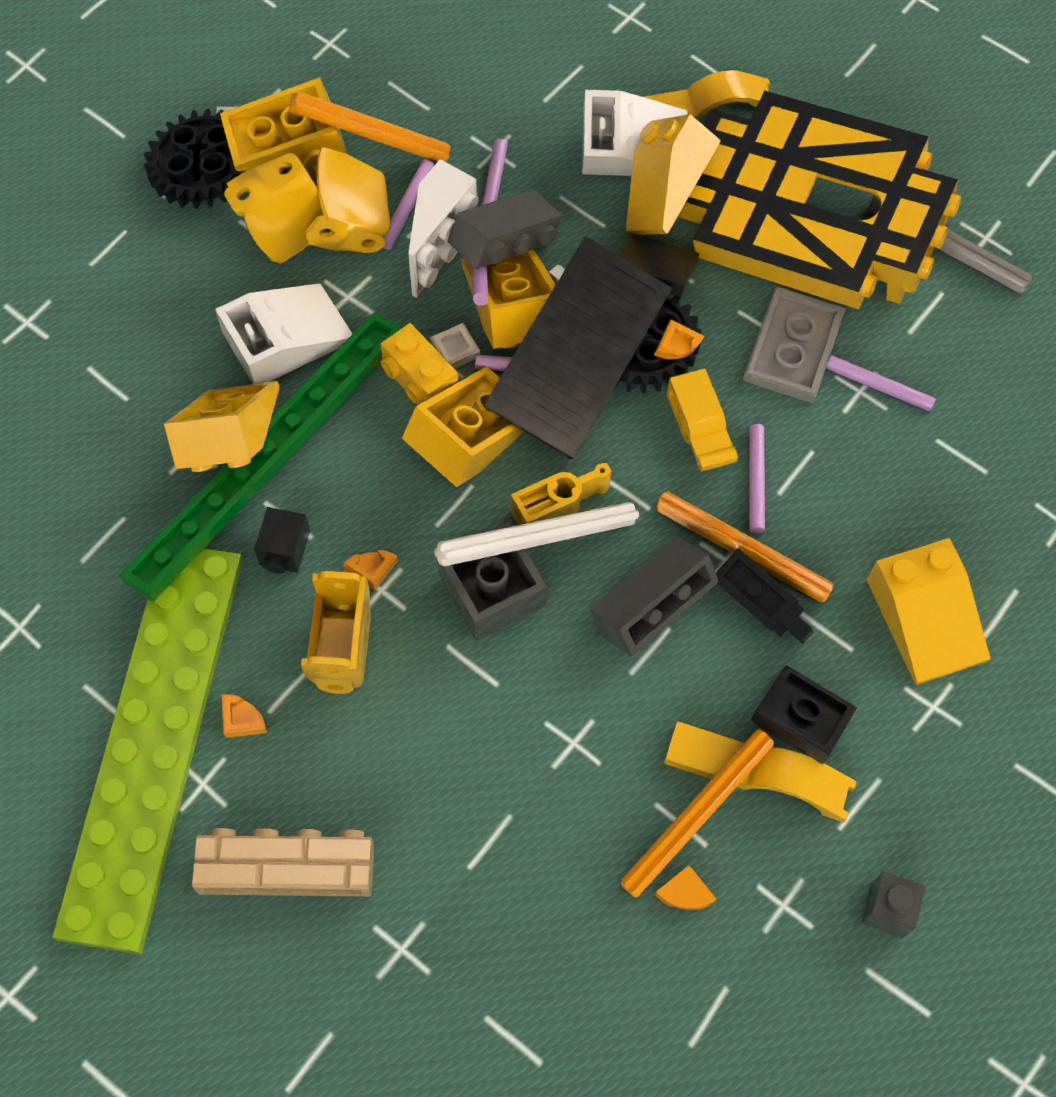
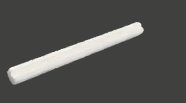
M627 502L441 541L438 543L437 548L434 549V555L441 566H449L630 526L639 518V512L635 509L633 503Z

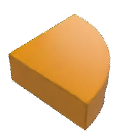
M671 319L666 326L654 355L664 359L683 358L691 354L698 347L704 336Z
M385 550L368 552L361 555L356 554L346 560L342 567L345 572L367 577L369 588L376 591L397 564L398 556Z
M221 695L223 732L226 738L267 733L264 719L255 706L237 695Z
M689 865L655 892V896L667 906L684 910H701L712 905L717 900Z

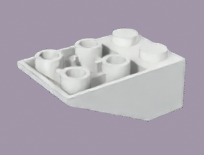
M585 90L582 174L632 176L634 150L641 140L639 136L644 126L652 120L687 115V110L623 91Z
M439 159L418 186L408 251L412 296L416 298L425 287L430 288L433 285L441 267L445 262L450 263L458 252L448 243L458 212L477 207L479 201L476 179Z
M321 284L252 292L215 309L222 333L252 384L271 382L335 351L352 335V332Z

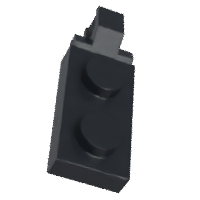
M737 549L716 572L719 581L717 585L771 632L774 631L781 637L787 630L802 644L814 633L813 629L799 617L805 609L798 604V600L740 549Z

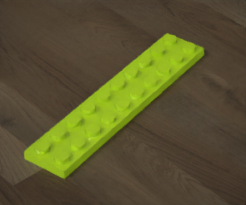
M204 548L154 602L147 599L52 938L56 941L142 955L243 563L241 554Z

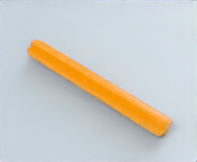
M301 91L293 93L291 96L289 108L293 113L436 162L439 159L444 162L449 159L451 148L448 143Z
M665 491L659 498L656 505L657 512L731 553L740 549L765 572L820 603H824L833 590L834 584L828 579L671 492Z
M760 729L756 730L621 879L622 887L635 898L640 896L771 750L774 741L769 735Z

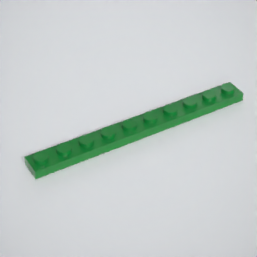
M373 312L271 417L263 448L251 458V463L236 468H229L226 464L119 574L123 583L154 602L381 363L380 361L383 359L380 343L402 329V327Z

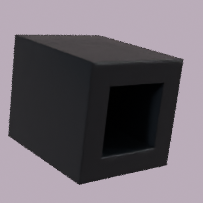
M267 507L254 548L259 565L273 573L283 574L286 571L298 573L310 533L306 514Z

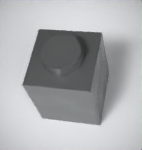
M883 871L871 884L861 923L904 938L916 928L926 886Z

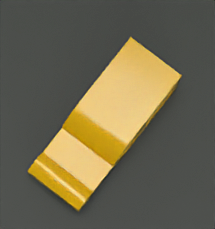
M706 369L669 378L666 395L683 438L687 444L691 445L699 470L703 472L737 462L738 455L727 433L725 416Z
M601 463L595 467V470L578 478L568 472L554 474L511 494V513L518 525L578 513L581 500L594 494H604L608 491L612 471L607 463ZM558 495H567L569 498H560Z

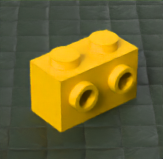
M411 323L380 343L383 359L380 361L382 368L391 379H395L404 388L408 397L416 405L459 382L458 372Z

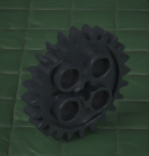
M206 109L203 116L199 117L197 112L193 110L190 119L186 120L184 116L178 115V124L174 125L171 122H166L167 132H155L159 141L148 142L151 151L144 153L147 160L144 168L152 188H155L159 197L165 195L170 204L177 200L181 208H184L191 201L194 209H198L201 201H206L207 205L212 207L215 198H219L224 203L227 202L224 194L228 188L226 183L245 171H236L220 115L224 110H220L215 116H212L210 109Z
M674 296L671 299L669 297L666 298L616 386L621 381L626 382V391L630 392L634 384L640 386V390L644 394L648 384H653L654 388L659 392L661 391L663 380L669 384V378L675 377L676 374H686L688 366H694L700 344L691 354L679 359H664L654 355L664 333L660 329H666L671 319L701 334V329L696 328L698 316H690V304L680 306L681 296ZM649 356L653 357L655 360H646L643 357Z

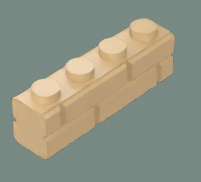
M214 828L210 830L209 835H197L192 886L199 895L371 897L374 844L371 837H364V832L359 830H341L338 837H321L322 832L313 829L297 830L295 836H278L279 832L273 829H255L252 836H236L235 830Z

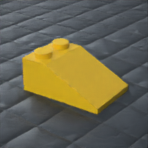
M320 77L220 113L236 171H247L252 167L288 153H294L303 163L311 151L320 150L322 147L347 154L339 128L293 113L289 108L292 94L299 91L331 102Z
M691 114L652 120L642 129L639 136L641 140L634 150L625 230L629 235L631 233L637 235L668 234L721 140Z
M534 249L522 255L504 259L497 264L487 265L488 302L482 306L476 305L484 332L493 349L511 348L523 341L556 285ZM461 258L473 296L472 265L465 258Z
M487 366L417 405L402 436V439L456 487L479 474L524 432L483 407L500 379Z
M278 381L207 390L164 423L175 468L191 467L192 472H201L213 468L215 464L227 463L229 468H236L251 463V458L263 448L280 389Z
M950 538L876 561L866 580L915 685L988 662L991 659L967 572Z

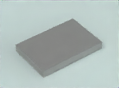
M776 286L742 381L814 404L846 308Z

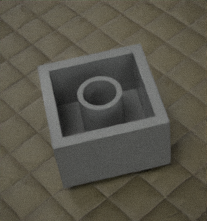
M507 522L490 531L508 528L512 526L510 522ZM525 549L449 566H441L438 563L439 576L475 640L546 606L548 587Z

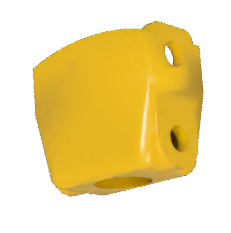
M322 147L320 150L311 151L302 164L314 183L317 184L318 197L324 215L317 216L305 231L307 244L332 251L373 253L382 249L385 245V236L391 227L384 174L366 163L339 151ZM330 229V232H321V230Z
M294 153L282 155L252 167L226 183L228 185L224 193L226 199L236 215L244 217L251 236L271 262L282 264L308 246L305 231L317 216L324 214L318 197V188L297 155ZM244 192H250L246 199L239 200Z
M321 571L319 574L313 573L312 581L315 588V600L307 659L302 658L301 667L304 676L313 682L318 689L334 694L350 693L354 688H359L364 681L371 621L367 577L351 572Z

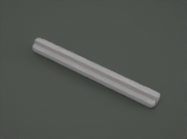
M874 196L868 209L876 215L881 208V202L877 196ZM948 229L945 241L939 250L1017 293L1025 291L1032 279L1030 273Z

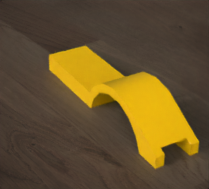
M737 70L720 71L705 76L686 90L644 96V98L687 110V114H691L699 121L711 108L714 109L727 103L744 102L757 107L764 90L769 92L770 82L767 78Z
M677 721L664 764L712 779L744 743ZM772 747L737 788L743 790L767 789L782 792L810 803L821 812L822 816L845 823L849 813L843 810L848 791L853 792L856 781L807 755Z

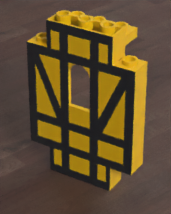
M765 90L751 119L710 109L703 126L721 141L678 215V218L700 224L693 238L695 252L700 253V259L858 310L864 297L870 298L872 296L877 280L887 283L886 300L901 304L905 292H915L920 280L928 279L934 263V258H931L934 248L941 249L948 231V227L944 225L948 216L955 217L962 196L957 195L958 179L928 171L932 160V153L928 152V136ZM817 177L870 192L878 197L881 202V208L870 219L856 220L809 206L805 203Z

